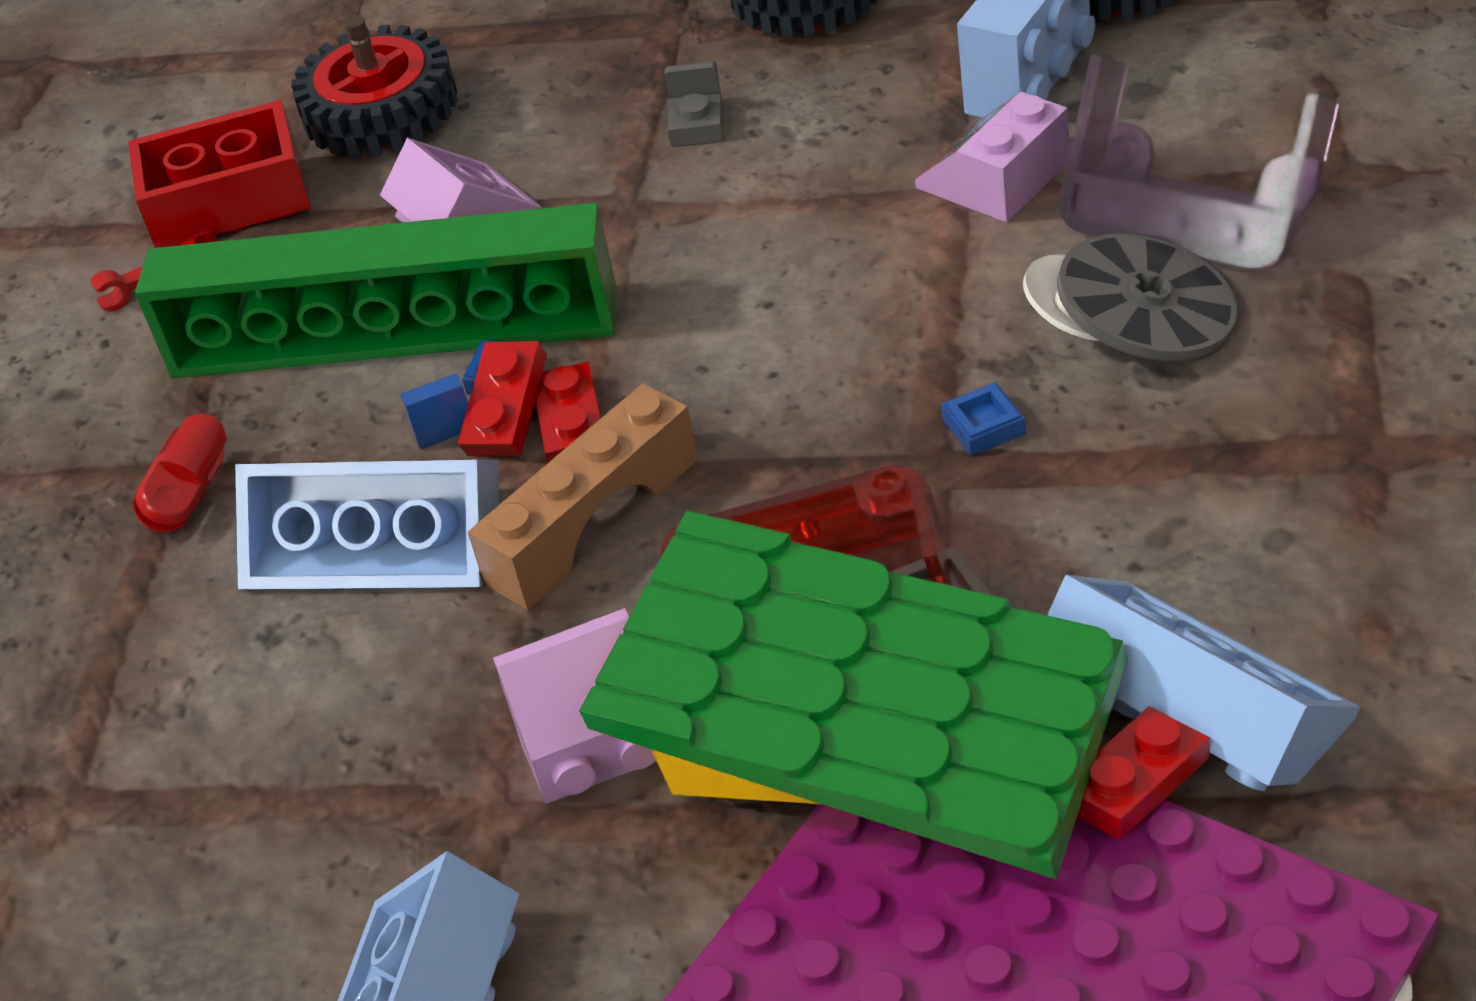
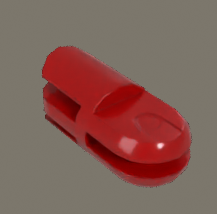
M201 413L187 417L180 427L175 428L171 432L150 465L149 470L138 486L133 500V511L136 518L148 530L164 534L180 529L189 520L200 499L204 496L224 459L223 447L227 441V436L222 423L214 416Z

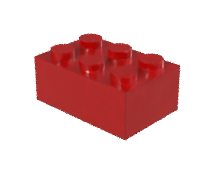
M282 100L128 141L135 200L155 248L180 246L200 230L210 229L215 235L224 232L233 233L244 229L246 226L275 218H288L297 212L311 209L299 150Z

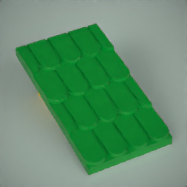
M686 510L675 531L676 535L672 536L650 577V584H647L623 628V634L619 635L595 680V687H591L579 709L588 729L651 749L672 795L823 804L1057 880L1090 778V766L1096 759L1128 660L1123 640L1111 638L1107 631L1099 627L1010 607L1009 601L1006 598L887 571L883 564L877 561L792 542L790 535L787 533Z

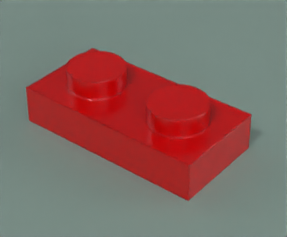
M539 341L485 342L458 440L459 447L467 456L522 455L547 353Z
M589 361L570 366L556 367L542 373L536 396V405L547 463L601 419Z
M1148 706L1098 751L1095 761L1090 766V778L1077 817L1121 841L1209 759L1210 737Z

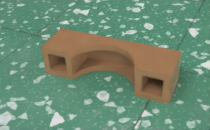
M642 383L472 527L467 533L483 583L525 610L531 609L572 572L574 553L579 537L591 515L605 499L616 491L630 485H639L658 496L699 460L688 406Z

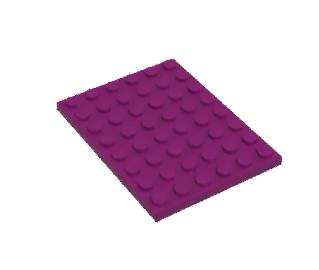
M1164 800L1121 841L1077 817L1057 880L823 804H818L664 1001H1395L1408 976L1410 975L1412 978L1438 933L1439 913L1167 800Z

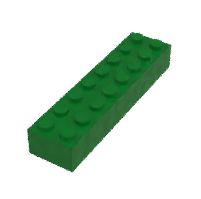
M587 203L151 248L147 251L135 295L170 378L173 379L477 349L481 341H539V343L614 336L618 291L598 203Z

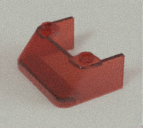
M884 466L708 514L709 516L787 533L790 535L792 542L847 555L919 537L923 558L931 581L953 586L938 510L931 488L914 469L907 466ZM678 525L664 538L661 545V557L672 536L676 535L675 531Z

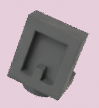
M709 61L666 67L664 77L669 98L668 135L671 147L723 141V99L716 63Z

